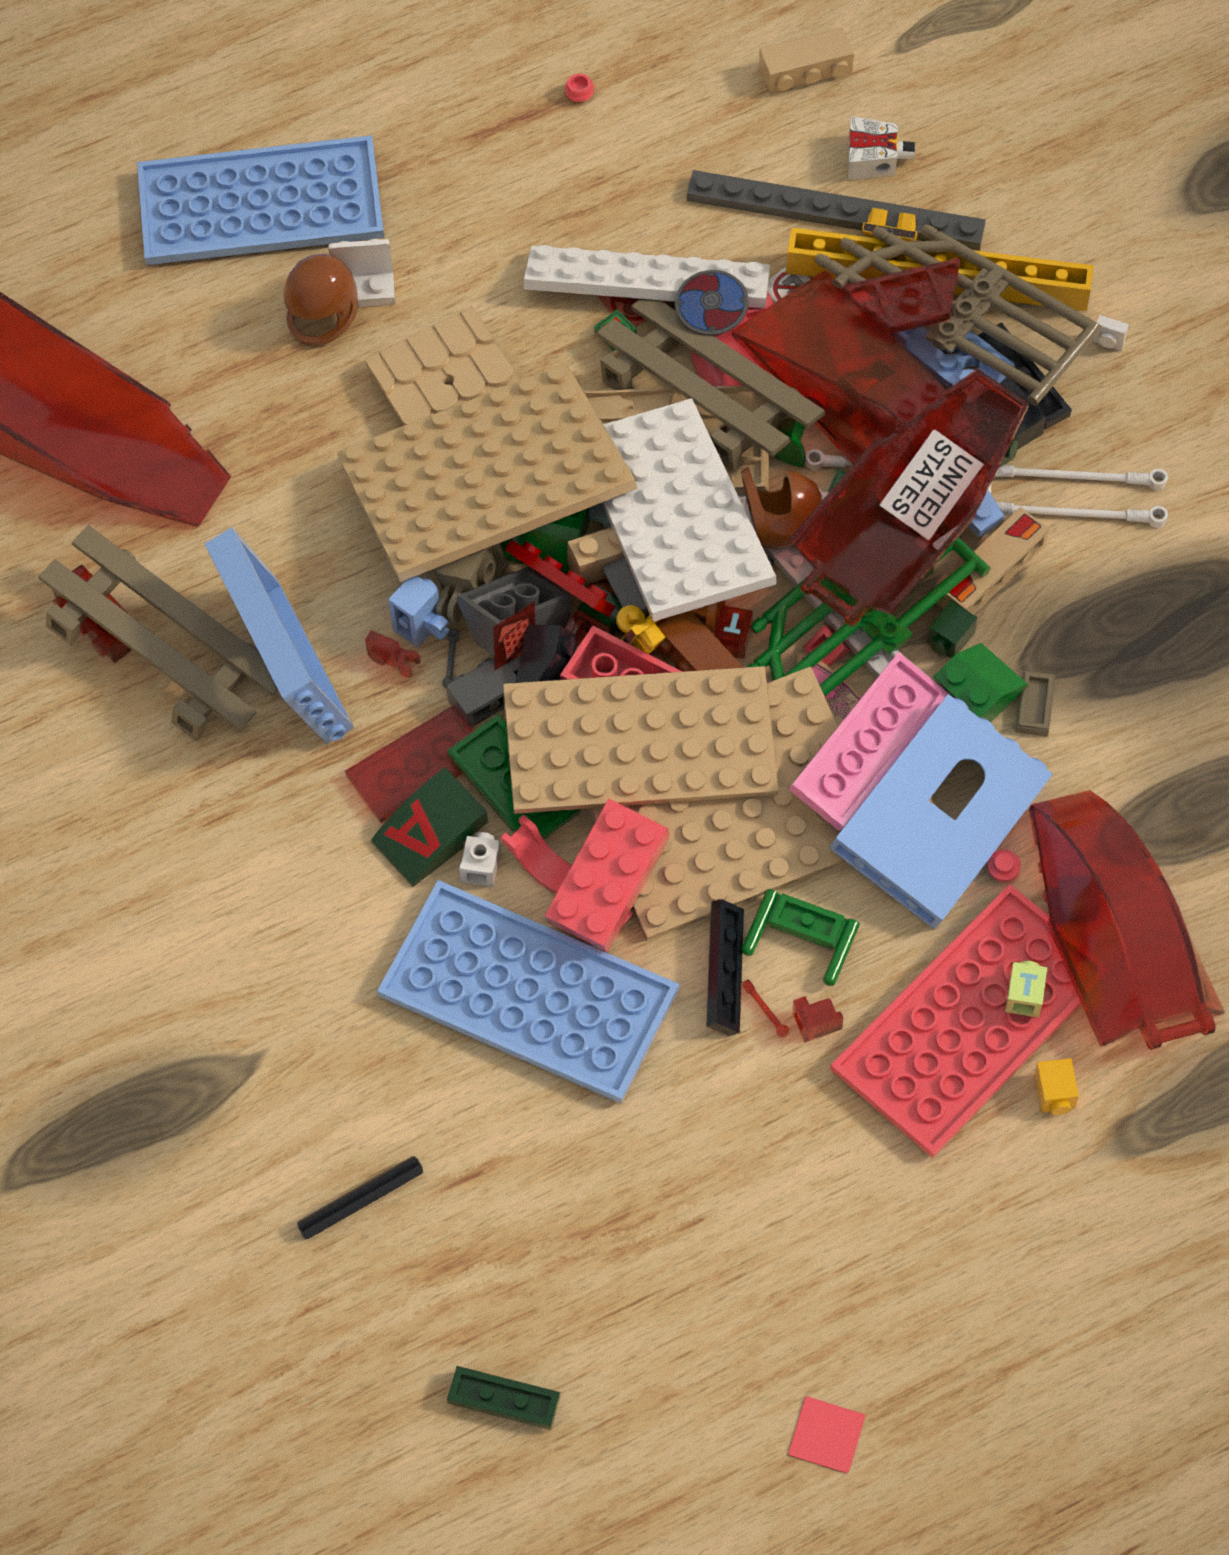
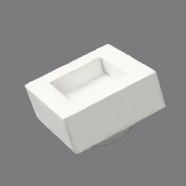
M1099 315L1097 323L1102 327L1095 334L1092 342L1098 343L1105 348L1121 351L1126 340L1129 324Z

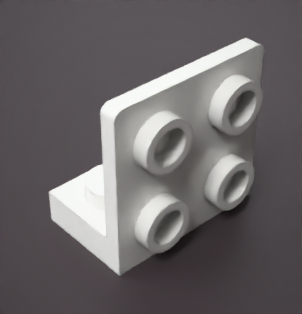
M370 239L368 241L355 242L341 241L328 245L329 255L341 260L352 272L358 292V307L395 304L394 274L388 239Z

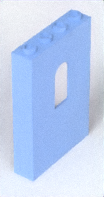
M233 528L206 542L205 546L284 701L326 744L342 739L354 726L277 577Z
M948 694L829 846V849L931 928L935 929L943 921L1053 774L1047 770L1046 765L1037 758H1031L1022 751L1016 741L1005 738L995 730L991 722L984 718H979L969 710L966 703ZM962 760L975 761L984 771V782L957 819L953 820L931 803L929 799L958 762Z

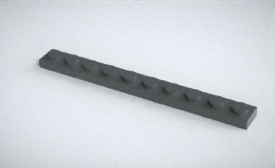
M696 170L692 172L687 191V201L856 230H862L863 222L868 221L872 208L888 210L886 226L896 228L899 213L914 214L916 219L915 231L918 234L917 240L934 241L921 233V229L926 224L968 248L979 251L986 219Z

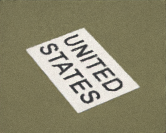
M934 429L883 499L880 506L930 540L984 464Z

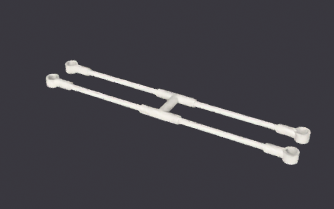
M817 449L808 451L805 458L807 469L814 472L821 470L823 467L845 468L846 466L877 468L868 459L846 458V456L824 455ZM815 458V459H818L819 461H818V462H812V461H810V460ZM984 464L978 472L990 493L992 491V477L1013 478L1014 476L1120 481L1126 482V484L1148 485L1155 491L1163 490L1168 480V474L1163 469H1154L1150 473L1127 472V474L1014 468L1013 465L997 467ZM1154 478H1160L1162 481L1157 482ZM819 489L822 495V504H825L833 496L839 497L843 494L822 492ZM876 497L880 505L884 498ZM996 502L1004 515L1008 513L1012 515L1018 508L1022 507L1029 514L1126 519L1127 522L1149 523L1153 528L1164 527L1168 517L1167 510L1162 506H1155L1151 510L1127 509L1126 511L1022 506L1009 502ZM1159 515L1162 519H1156L1153 516Z

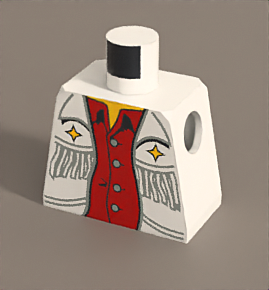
M850 117L848 180L895 175L897 159L914 160L915 142L897 141L898 126L894 123Z

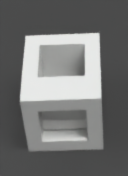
M478 832L475 834V837L467 836L462 863H460L459 868L461 883L494 887L501 853L500 840H494L495 837L486 832Z

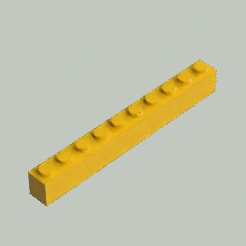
M791 228L787 250L786 274L835 279L837 276L829 272L827 268L824 269L815 262V257L819 253L830 257L832 261L835 260L848 268L858 261L859 258L840 246V242L844 237L853 240L857 245L860 244L871 252L889 247V245L885 241L872 237ZM973 250L1074 310L1087 311L1094 265ZM953 252L927 253L971 280L982 270ZM906 255L887 259L888 262L941 293L961 295L964 289ZM873 266L858 274L875 285L910 289ZM1009 285L1000 295V297L1008 302L1043 306Z

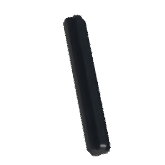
M411 1156L299 1220L297 1227L301 1235L305 1239L315 1236L423 1173V1167L415 1156Z

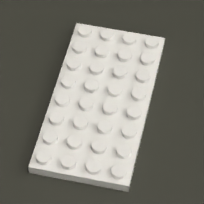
M692 398L603 424L634 476L637 489L604 501L602 505L653 622L776 585V575Z

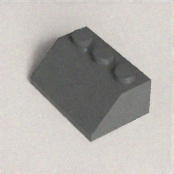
M530 566L457 596L458 605L475 643L496 658L505 654L504 647H502L503 644L497 643L500 634L499 628L504 624L512 623V621L519 620L521 617L524 618L530 613V625H561L564 628H568L572 595Z

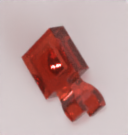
M373 630L369 632L365 639L367 655L374 662L380 665H385L386 663L394 668L397 666L399 673L404 677L411 678L413 675L412 668L405 666V663L414 662L419 665L421 662L420 655L417 652L405 650L400 647L399 642Z

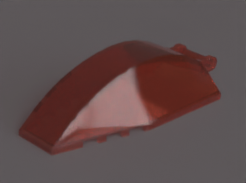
M978 368L946 390V395L932 405L928 403L922 407L921 413L907 423L903 421L898 424L896 430L883 440L877 439L790 537V542L814 568L802 583L800 590L807 595L813 594L842 615L845 618L844 622L851 627L859 622L869 608L893 614L971 523L1025 416L1029 403ZM935 429L984 465L933 536L928 540L885 510L880 504ZM824 577L858 602L851 607L820 584L821 580Z
M1091 790L1031 804L1029 813L1034 843L1038 845L1040 856L1038 867L1039 873L1043 874L1045 886L1043 897L1044 902L1048 904L1050 916L1048 920L1049 931L1101 1047L1106 1046L1108 1043H1112L1136 1029H1140L1144 1041L1150 1050L1160 1048L1164 1042L1197 1033H1202L1203 1035L1214 1033L1216 1027L1211 1013L1221 1015L1225 1011L1192 941L1168 883L1147 847L1130 824L1109 803ZM1192 1014L1195 1019L1159 1030L1155 1026V1024Z

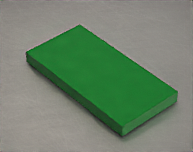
M499 713L447 750V755L513 834L522 826L518 821L523 814L537 826L542 838L546 839L580 813V809L514 814L506 722Z

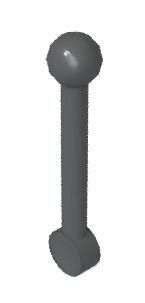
M451 629L447 634V640L450 643L446 677L442 681V685L445 688L453 679L456 642L460 639L459 631L456 629Z

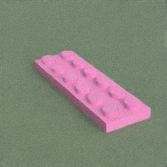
M898 652L788 789L838 831L842 830L948 695V692Z

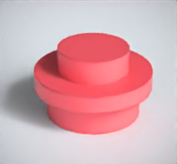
M584 74L572 75L565 84L566 96L575 102L586 101L594 93L593 82Z
M1008 850L994 852L987 862L988 873L998 882L1011 881L1020 872L1021 864L1019 858Z

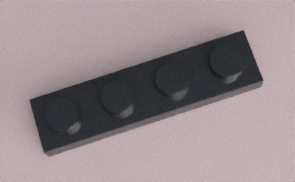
M1002 322L997 324L998 327L1010 333ZM984 332L977 335L1014 363L1016 369L1038 382H1041L1045 377L1037 365L1030 359ZM1017 384L1027 396H1029L1032 393L1031 391ZM1054 387L1049 390L1037 405V408L1046 416L1045 430L1071 416L1072 409Z
M718 899L711 902L706 1026L732 1036L740 1033L743 954L741 948L743 945L744 909L723 899Z

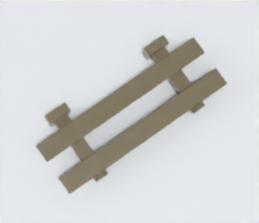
M640 299L631 306L632 311L657 327L644 338H641L615 319L597 331V337L622 353L618 358L607 354L600 360L603 382L614 390L633 389L632 379L643 370H647L686 398H692L695 404L732 428L727 433L718 428L710 434V437L723 465L733 472L742 466V454L754 444L771 456H774L788 445L790 438L777 430L776 427L789 416L806 428H809L825 415V410L802 396L798 390L787 386L713 335H702L688 329L680 321L677 312L660 300ZM678 343H681L762 397L766 402L754 412H751L665 353Z
M89 525L72 541V545L101 566L88 582H85L56 559L38 576L40 581L68 601L63 608L54 604L46 613V627L69 645H72L79 638L80 624L89 617L194 696L188 704L182 699L173 708L171 722L196 741L205 732L207 717L212 712H215L239 731L256 715L257 711L231 692L245 676L272 696L278 690L256 646L243 642L138 563L131 552L126 549L121 550ZM122 582L223 658L226 663L211 677L106 597Z

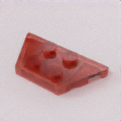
M958 257L845 285L844 293L848 299L889 334L947 321L950 319L960 260Z

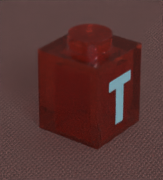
M726 605L721 607L714 636L734 658L745 659L752 631L750 626L753 623V611Z

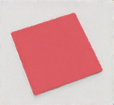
M806 1396L788 1455L849 1473L865 1414Z

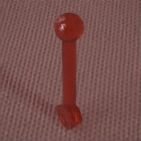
M749 979L742 983L743 988L754 998L774 1024L777 1035L779 1037H786L789 1034L788 1026L781 1024L757 993L752 982Z

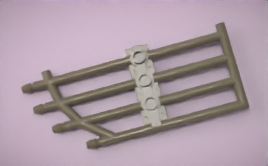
M925 224L921 229V233L934 241L909 242L893 233H888V230L876 226L872 234L880 241H885L889 247L872 252L860 244L857 245L853 240L844 237L840 242V246L859 258L858 261L848 268L835 260L832 261L830 257L824 254H817L815 262L837 276L832 280L836 288L842 289L847 283L853 285L927 329L929 332L925 339L932 342L933 346L941 351L945 350L951 354L957 347L1032 392L1027 400L1034 406L1039 404L1102 327L1092 319L941 231L938 232L936 228ZM953 252L982 270L971 280L927 253ZM906 255L964 289V291L954 301L888 262L887 259ZM873 266L947 311L937 322L858 274ZM1009 285L1084 330L1073 340L1003 299L1000 295ZM992 306L1064 348L1066 351L1056 361L982 316ZM973 327H976L1047 369L1049 372L1041 382H1038L969 341L965 336Z

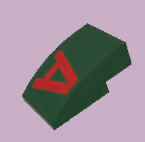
M444 767L415 791L389 817L373 836L371 842L408 883L414 887L464 848L463 842L467 836H472L488 823V815L486 809Z

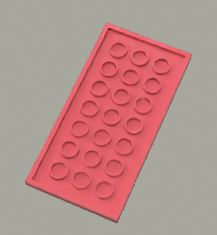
M1009 884L830 1065V1070L931 1158H934L1111 974L1113 968ZM1033 961L1040 966L1047 967L1043 1004L1039 1018L1005 1012L1013 962Z

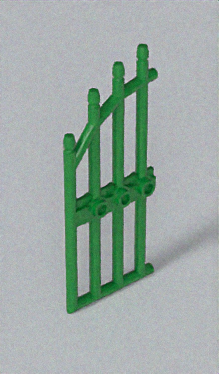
M886 511L764 612L761 618L758 617L752 623L750 629L755 634L763 631L768 624L772 623L768 649L757 657L753 664L750 663L747 667H767L769 665L772 681L810 666L813 668L849 636L861 628L872 641L820 684V688L826 697L881 649L890 655L902 647L913 636V633L907 627L972 572L976 571L984 577L989 573L991 567L942 522L935 533L943 542L875 598L863 585L922 537L918 532L910 529L853 577L841 565L897 519V517ZM952 550L966 561L898 619L885 608L886 605ZM817 586L829 598L783 636L787 610ZM839 607L850 620L784 674L781 654Z

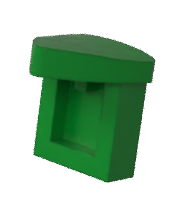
M788 417L776 429L788 436L790 443L776 453L774 457L787 464L803 467L806 454L801 439L805 426Z

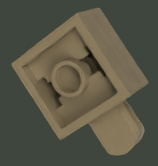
M500 543L435 568L436 576L443 589L436 605V614L443 616L450 623L459 624L463 614L458 605L457 596L503 577L508 561Z

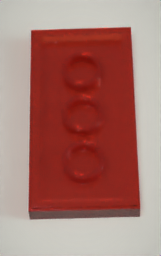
M452 705L345 770L346 777L378 821L383 823L415 791L444 767L455 778L463 774L447 755V750L472 733L473 729L457 708Z

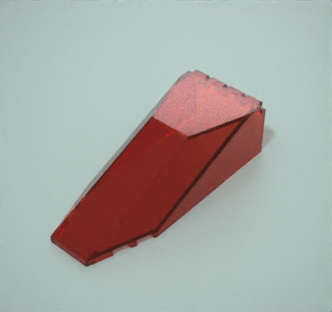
M0 292V455L102 500L199 527L231 478V475L209 449L205 451L190 434L192 429L188 424L184 426L169 409L171 404L167 400Z

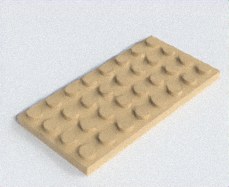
M765 666L503 684L514 814L602 808L605 806L608 798L623 806L778 795L779 787Z

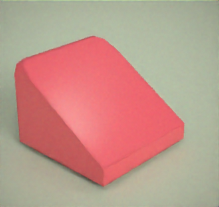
M824 625L802 648L809 654L835 631L831 627ZM842 642L823 658L821 662L830 667L848 655L851 649L845 642Z

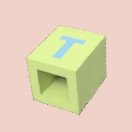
M1033 961L1013 962L1005 1012L1039 1018L1043 1004L1047 967L1040 966Z

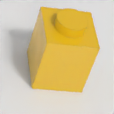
M1072 1058L1037 1062L1034 1077L1041 1113L1051 1112L1053 1115H1062L1070 1112L1071 1109H1075L1079 1094Z

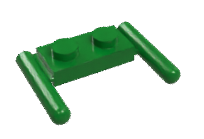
M767 889L741 951L746 956L754 954L766 924L831 950L834 948L835 951L823 977L825 985L834 986L860 923L857 920L846 919L844 915L784 893L780 895L773 889Z

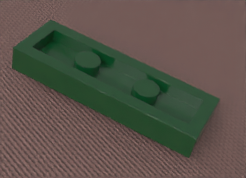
M456 1366L447 1403L551 1430L560 1400V1392Z

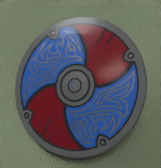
M705 270L690 276L683 282L676 294L675 308L680 321L688 329L702 335H719L732 330L743 320L748 309V294L742 282L734 275L721 270Z

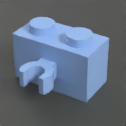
M419 576L407 579L388 599L393 631L417 648L431 633L436 638L442 640L450 632L446 627L449 622L443 616L436 614V605L439 600L438 588L431 580L427 578L422 579Z

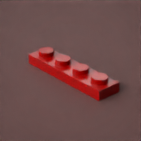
M512 539L509 542L505 551L592 608L610 617L616 606L605 600L609 594L593 584L589 589L583 586L586 579L572 570H569L566 575L560 571L564 566L563 564L548 555L543 560L539 557L541 550L527 541L524 542L523 546Z

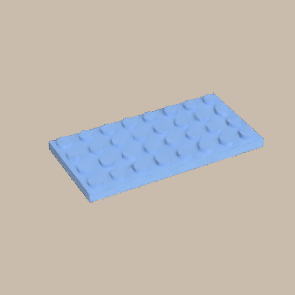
M372 135L137 162L146 265L318 246L341 241L352 242L384 238Z
M438 880L379 986L377 994L385 1000L622 1104L679 991V983Z

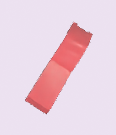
M523 814L518 821L522 826L511 837L505 832L501 836V841L521 866L547 890L557 894L572 865L564 861L548 846L540 835L537 826ZM631 911L629 912L622 927L632 918L633 913Z

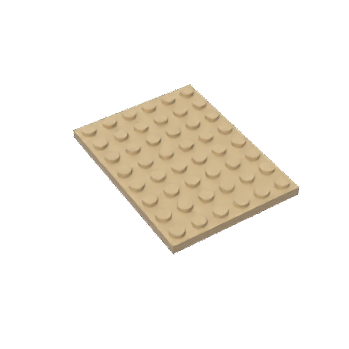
M567 362L337 451L338 459L400 582L637 489L634 476Z
M811 666L767 683L779 787L778 795L625 806L667 827L670 835L667 844L632 907L646 941L711 916V902L723 899L734 905H739L764 895L767 889L777 890L846 862L829 849V846L841 830L838 831L788 789L838 727ZM604 807L589 808L595 822Z

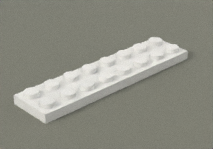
M541 245L531 246L524 276V289L675 301L680 286L690 276L705 270H721L734 275L742 282L748 294V307L765 309L770 265L759 262H732L727 259L706 260L698 257L680 258L669 255H642L637 252L617 253L609 250L591 251L575 247L566 249Z

